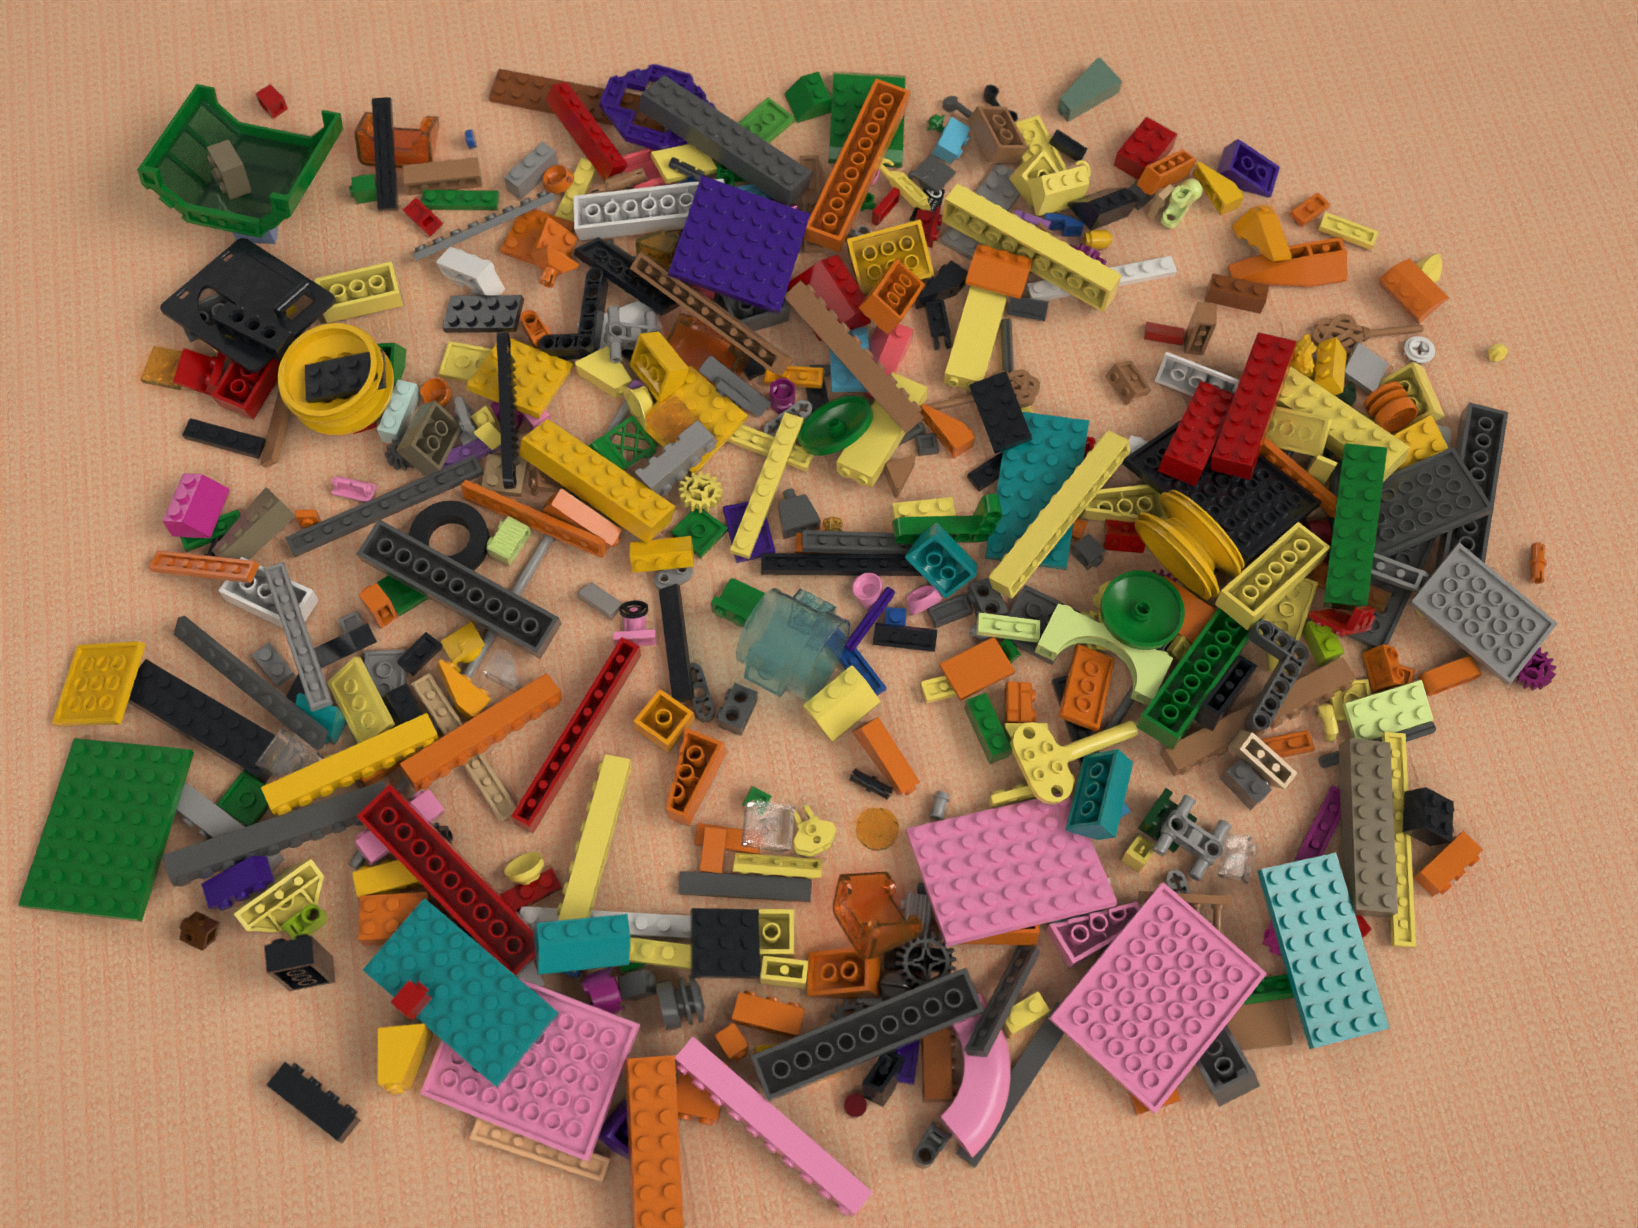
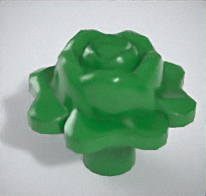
M935 114L931 116L927 121L929 125L927 131L937 130L939 133H942L945 115L939 116Z

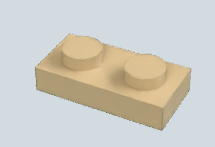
M1169 184L1165 189L1160 188L1154 197L1156 198L1149 205L1151 209L1148 213L1152 220L1166 208L1170 196L1175 189L1172 185Z

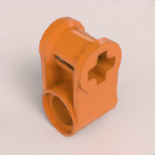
M526 310L521 314L520 319L523 330L532 346L538 348L540 339L545 335H551V333L535 311Z

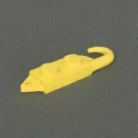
M884 158L879 171L890 181L889 183L899 189L900 194L914 208L918 207L922 210L930 211L931 207L927 200L929 197L903 172H890L883 163L891 166L894 163Z

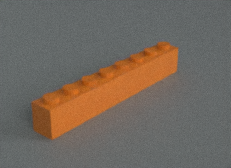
M545 673L401 762L400 767L403 775L416 792L428 788L433 781L447 776L452 769L466 764L476 754L484 753L489 746L495 742L503 741L508 734L520 730L530 720H536L546 710L557 707L562 701L561 690L551 677Z

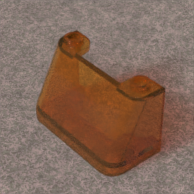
M364 112L354 131L357 157L362 165L375 167L372 112ZM439 116L424 117L420 123L421 129L394 127L396 168L403 169V165L433 162L439 131Z
M680 313L666 339L687 367L691 365L697 372H699V367L709 355L713 356L737 376H740L752 359L700 319L691 315ZM700 373L705 379H707L712 385L715 386V384L711 380H709L706 376Z
M887 871L839 874L833 900V914L862 960L873 959L917 938L923 930L922 920L917 915H910L906 920L892 899L893 894L896 892V883Z

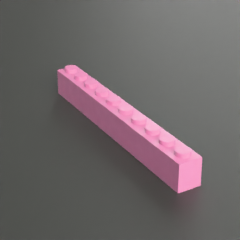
M692 1037L675 1057V1066L679 1073L684 1076L687 1073L694 1079L692 1083L701 1091L705 1089L711 1094L710 1099L719 1107L723 1105L729 1110L728 1115L736 1122L741 1120L747 1126L745 1129L755 1138L759 1136L765 1141L763 1145L770 1152H778L783 1157L781 1161L790 1169L795 1167L801 1172L800 1178L809 1185L813 1183L819 1188L817 1192L828 1201L832 1199L837 1204L836 1209L844 1216L848 1214L854 1216L872 1194V1191L697 1039Z

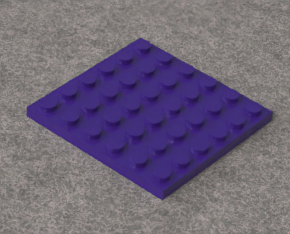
M701 175L668 276L779 314L810 214Z

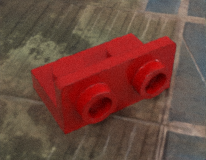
M938 206L936 212L918 209L916 220H921L927 247L932 248L934 241H938L940 230L937 229V226L942 224L943 215L940 214L941 207Z
M1105 519V541L1103 545L1105 550L1144 553L1145 544L1136 531L1135 522Z

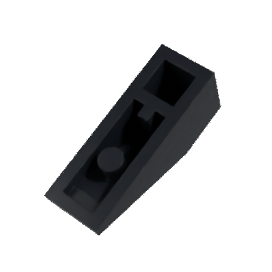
M367 623L315 647L314 650L320 668H323L376 643L377 640Z

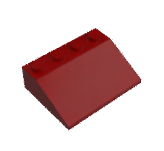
M838 254L820 260L789 282L787 291L791 290L799 281H802L805 286L809 283L816 291L814 296L816 298L820 296L827 303L825 308L828 311L832 309L839 317L837 321L840 324L844 322L850 330L871 324V319L865 316L859 309L866 297ZM812 329V331H813V333L815 334V336L817 337V339H818L819 341H822V339H821V338L815 333V331Z

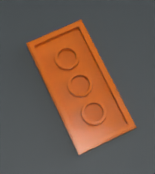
M1076 644L1058 717L1094 732L1100 729L1115 658L1081 644Z

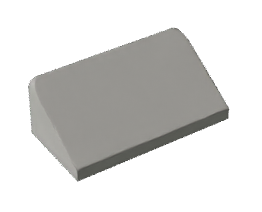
M592 582L578 592L579 599L610 620L619 612V607L623 604Z

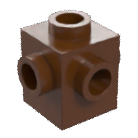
M196 911L181 922L179 940L203 951L216 940L219 922Z

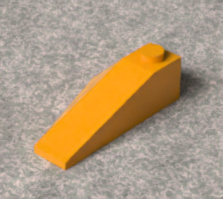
M1261 204L1250 208L1232 225V230L1239 239L1245 238L1248 240L1249 246L1258 247L1259 252L1270 260L1282 261L1292 259L1278 216L1271 205Z

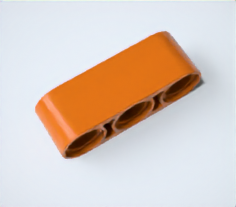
M1467 656L1421 674L1418 678L1422 680L1427 695L1432 696L1475 680L1482 673L1474 658Z

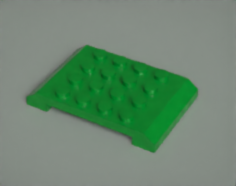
M833 72L829 164L836 163L875 79L905 89V75ZM904 116L884 157L891 160L894 165L891 166L883 163L885 167H902Z

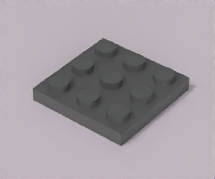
M1024 585L1008 616L1040 620L1041 639L1058 603L1061 605L1066 604ZM1011 639L1015 647L1051 665L1054 664L1055 660L1052 661L1035 652L1038 643Z

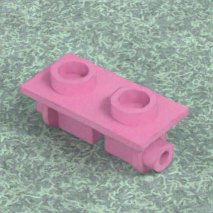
M340 476L333 477L331 482L334 485L332 495L362 502L372 500L377 488L375 484Z

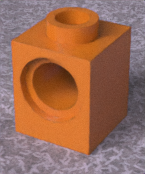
M734 1022L714 1035L716 1042L729 1062L733 1060L737 1062L747 1055L746 1051L749 1050V1045Z

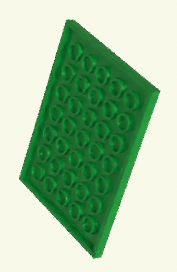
M74 738L18 906L28 909L142 922L194 752L183 748Z

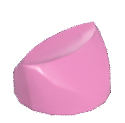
M864 573L855 579L852 590L858 602L868 610L879 598L883 585L878 575Z
M926 585L912 591L906 599L912 616L930 608L943 598L934 586Z

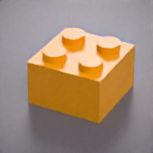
M659 689L633 723L637 732L667 753H670L684 735L685 727L690 728L695 720L694 712Z

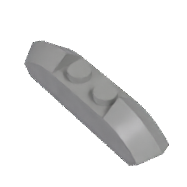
M1374 553L1371 577L1409 591L1418 592L1430 577V574L1423 570Z

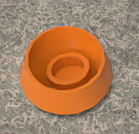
M563 165L551 166L543 175L544 189L548 193L553 192V194L564 192L571 186L574 180L573 173Z

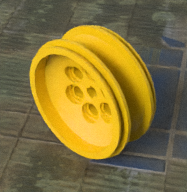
M343 323L323 324L300 335L283 355L278 370L280 396L288 409L309 429L324 435L341 436L352 434L372 424L389 404L394 387L392 364L385 354L386 388L377 390L383 373V356L381 348L366 331L353 325ZM365 352L370 353L371 367L369 376L357 394L316 403H308L306 401L305 365ZM376 372H377V373H378V378L374 381V378H375V375H376Z
M1176 490L1162 493L1159 496V502L1168 518L1162 519L1155 515L1141 512L1138 515V520L1135 522L1138 535L1160 564L1174 578H1177L1185 588L1204 600L1217 597L1220 594V590L1213 571L1217 568L1233 578L1241 575V569L1244 568V560L1241 553L1220 525L1197 503Z

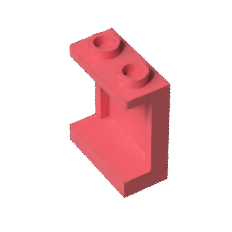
M644 148L641 151L623 156L628 164L624 172L628 173L643 167L648 179L647 182L645 181L633 186V189L672 185V183H665L651 158V152L657 150Z

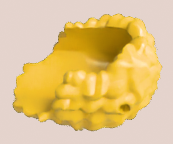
M1305 334L1296 343L1295 356L1291 367L1314 381L1316 361L1313 360L1312 354L1316 351L1317 347L1311 341L1310 334Z

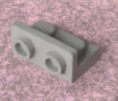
M460 396L454 399L457 407L454 409L457 414L454 418L459 422L462 429L459 433L461 443L466 445L478 438L474 434V431L478 428L471 417L473 415L472 409Z

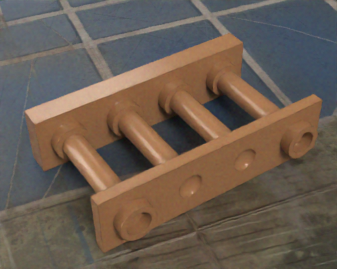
M1139 891L1138 900L1146 901L1153 892ZM1176 893L1199 914L1202 904H1211V909H1213V926L1222 933V909H1225V905H1232V896Z

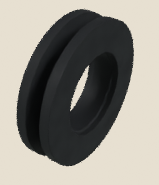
M442 501L432 504L421 511L411 525L409 536L429 546L432 533L440 526L446 524L462 525L470 532V540L461 552L448 557L473 571L481 565L488 553L486 545L490 536L482 515L475 508L459 501Z

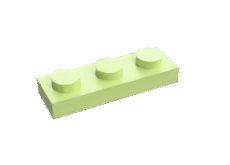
M978 613L976 635L1038 643L1040 640V620Z

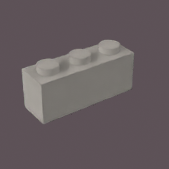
M541 142L504 176L507 191L522 200L543 180V175L548 168L558 165L556 151L544 142Z

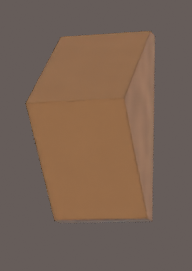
M913 455L888 462L885 465L884 473L894 496L897 498L914 468L916 457Z

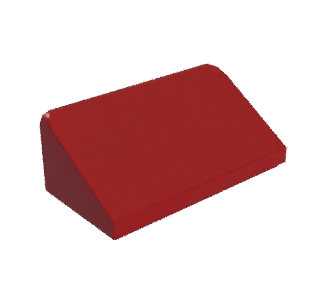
M1146 322L1145 340L1182 346L1185 338L1184 328Z

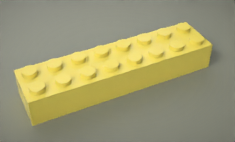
M1293 367L1290 368L1277 406L1332 418L1325 443L1327 449L1342 458L1345 443L1387 447L1383 482L1406 460L1410 448L1408 445Z

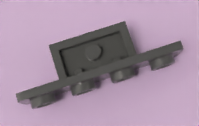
M711 355L706 358L698 369L700 373L717 387L716 391L724 398L726 395L733 399L732 402L740 409L743 407L746 410H750L756 416L761 417L771 404L770 400Z

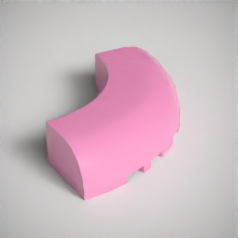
M977 994L985 1010L988 1002L982 994ZM982 1014L950 1027L961 1046L965 1069L962 1085L957 1097L949 1109L941 1116L942 1124L971 1158L984 1147L1000 1122L1008 1099L1011 1079L1009 1049L1003 1029H1001L987 1057L968 1056L964 1050Z

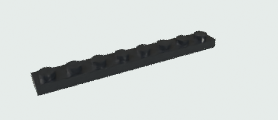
M761 553V575L860 576L864 573H874L878 576H923L905 558V555Z

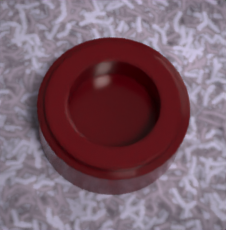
M858 1093L850 1094L844 1102L846 1114L852 1118H859L864 1115L867 1109L866 1099Z

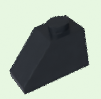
M894 1051L879 1056L862 1083L864 1098L884 1108L896 1088L905 1062L904 1056Z

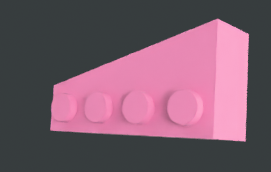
M1136 901L1110 908L1106 911L1049 924L1046 932L1068 969L1106 949L1140 909V906Z

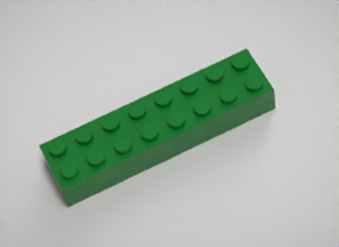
M1348 443L1344 445L1323 607L1354 611L1355 607L1367 606L1387 447Z
M1218 608L1142 713L1137 728L1173 750L1194 721L1201 704L1249 643L1248 630L1222 609Z

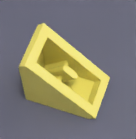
M1139 834L1120 861L1139 873L1153 854L1152 848L1155 844Z

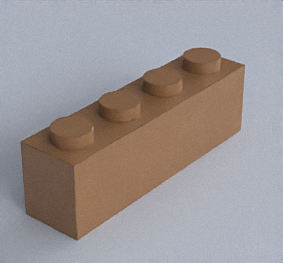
M478 157L403 165L404 185L407 195L423 194V190H460L482 187L481 168Z

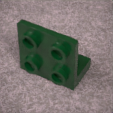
M1167 788L1164 789L1138 827L1139 830L1155 841H1158L1161 836L1162 821L1169 816L1171 811L1176 810L1178 807L1176 803L1169 799L1173 792ZM1190 813L1188 814V819L1195 823L1197 818ZM1172 821V828L1177 830V824ZM1172 841L1168 850L1174 853L1180 845Z

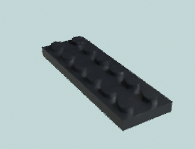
M600 237L575 248L573 254L575 257L591 268H600L607 279L654 310L657 314L663 316L681 306L630 269L634 261Z

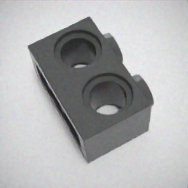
M989 578L969 585L966 595L969 603L974 605L976 619L978 613H987V609L993 610L995 615L1008 616V608L1001 594L992 589ZM978 592H984L986 596H980Z
M734 683L732 689L729 688L724 698L726 703L724 707L720 706L716 719H718V727L742 736L758 701V692ZM740 696L746 699L744 702L735 701ZM729 715H735L738 717L734 721H729L727 719Z

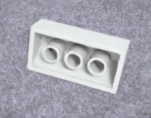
M1168 352L1165 353L1155 378V382L1191 396L1194 395L1200 381L1209 383L1232 394H1235L1240 381Z

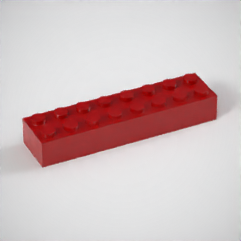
M1257 333L1212 454V471L1251 480L1295 356L1297 341Z

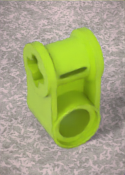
M309 904L295 916L284 922L281 929L283 932H287L292 939L301 934H309L311 936L326 923L327 914L318 905ZM318 911V917L314 921H310L312 913Z

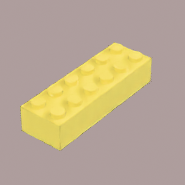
M1297 522L1243 570L1241 575L1237 576L1221 590L1215 605L1246 630L1250 629L1324 561L1330 546Z

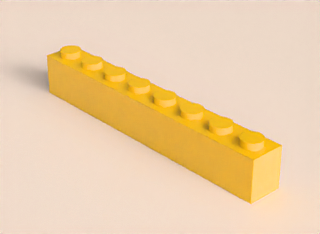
M425 713L262 786L261 789L270 810L277 817L289 813L292 809L299 806H307L316 798L329 796L338 788L351 786L360 778L371 777L380 769L390 768L396 762L408 759L439 740V737L428 714Z

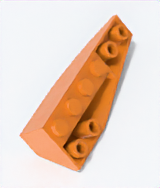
M1338 237L1288 246L1292 255L1291 260L1272 261L1263 254H1259L1230 264L1227 267L1232 278L1265 285L1314 287L1347 281V251L1342 238Z

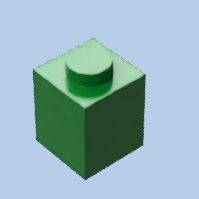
M374 174L351 177L352 185L349 186L351 197H355L357 204L377 201V186Z

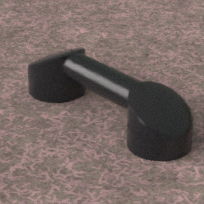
M987 85L983 92L985 102L991 104V106L1001 107L996 100L999 89L994 85ZM1008 110L1014 122H1016L1018 115L1014 111Z

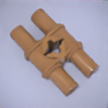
M640 167L628 173L623 171L620 174L606 178L605 182L590 187L592 194L633 189L635 185L647 182L648 179L643 167Z

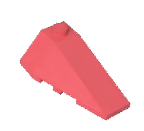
M898 324L889 334L879 329L878 326L874 330L869 340V351L874 355L872 360L875 363L879 361L885 367L884 373L887 376L892 374V372L897 373L912 343L914 329ZM864 392V396L875 400L869 392Z

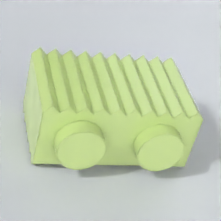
M508 516L505 521L502 520L497 529L498 532L494 537L489 538L486 547L490 557L510 566L532 533L529 526Z

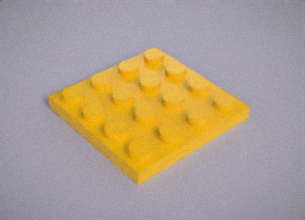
M510 338L511 355L516 362L513 365L516 368V371H514L516 375L514 381L517 386L514 389L517 391V394L514 396L517 399V402H515L518 408L517 411L540 419L573 370V363L558 357L549 356L541 350ZM496 343L467 383L466 390L499 403Z
M690 365L684 384L663 402L657 401L645 417V431L664 448L669 443H676L678 441L677 437L698 420L718 442L710 453H706L701 458L702 460L697 466L689 469L691 473L694 472L696 475L749 417L729 398L721 396L716 391L717 388Z
M140 641L77 645L52 724L56 726L121 724L146 644Z

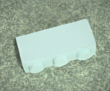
M397 380L389 404L377 428L382 442L392 444V439L399 441L400 436L403 438L421 397L417 384Z

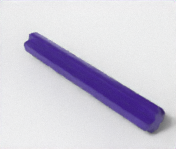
M890 587L884 589L845 642L844 648L853 652L894 597L895 591Z

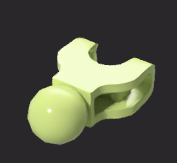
M1186 179L1180 186L1178 185L1174 189L1169 199L1170 203L1161 217L1160 223L1174 229L1181 222L1192 203L1202 195L1203 188L1198 180ZM1172 215L1175 217V220H1168L1167 217Z

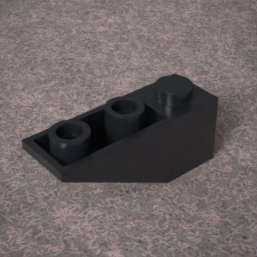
M952 260L947 265H943L935 278L932 277L928 281L927 287L919 293L916 298L915 308L925 307V301L945 300L956 296L966 285L968 271Z

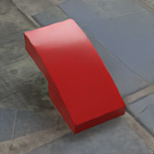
M417 197L403 209V212L430 237L444 224Z

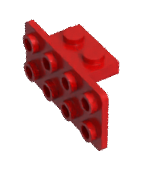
M1369 605L1355 607L1352 615H1349L1339 609L1332 608L1312 611L1308 616L1313 619V623L1322 627L1326 625L1332 628L1331 632L1343 636L1370 631L1372 628L1371 624L1375 619L1373 614L1376 609Z

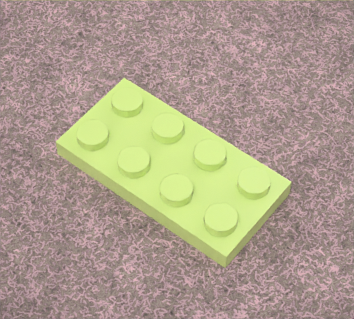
M1416 680L1342 703L1351 736L1355 739L1372 740L1382 737L1384 732L1394 733L1434 720L1422 680Z

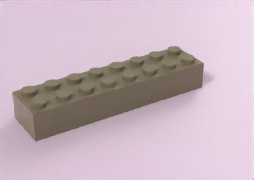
M1349 738L1339 744L1343 877L1355 915L1387 918L1398 914L1390 742Z

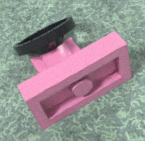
M633 600L625 602L619 607L620 615L624 617L625 631L613 632L615 646L621 637L639 646L657 645L655 629L646 630L645 615L649 611L647 603ZM640 605V607L633 606V607H630V608L627 607V606Z

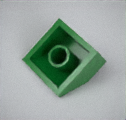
M819 71L801 76L784 93L797 123L831 113L832 99Z

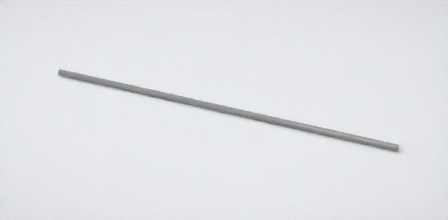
M626 399L605 434L625 420L630 411ZM612 435V436L609 437V439L611 440V442H612L613 438L615 437V435ZM570 491L569 494L578 499V496ZM546 534L543 536L511 590L513 593L521 596L554 540L553 537ZM489 631L486 632L482 639L486 646L482 647L480 655L475 660L467 664L462 674L467 675L470 679L473 677L497 635ZM449 695L448 698H447V700L449 701V703L451 704L452 708L454 709V704H453V702H452V700H451V698H450V695ZM434 721L432 724L437 734H439L441 730ZM403 774L395 786L402 794L409 785L408 780ZM359 850L356 851L349 863V866L357 870L365 859Z

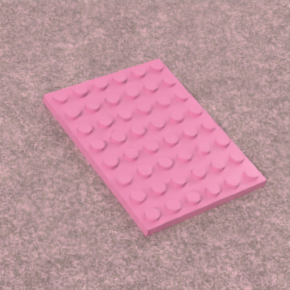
M1061 793L1055 794L1053 796L1060 797ZM1071 793L1068 798L1059 804L1050 805L1038 799H1033L906 828L910 847L946 947L1116 906V897L1091 839L1065 830L1073 801Z
M1162 882L1048 1019L1153 1114H1156L1267 973Z
M519 978L556 1009L559 1015L498 1088L495 1087L441 1039L420 1094L582 1160L590 1161L623 1073L625 1060L629 1057L640 1024Z

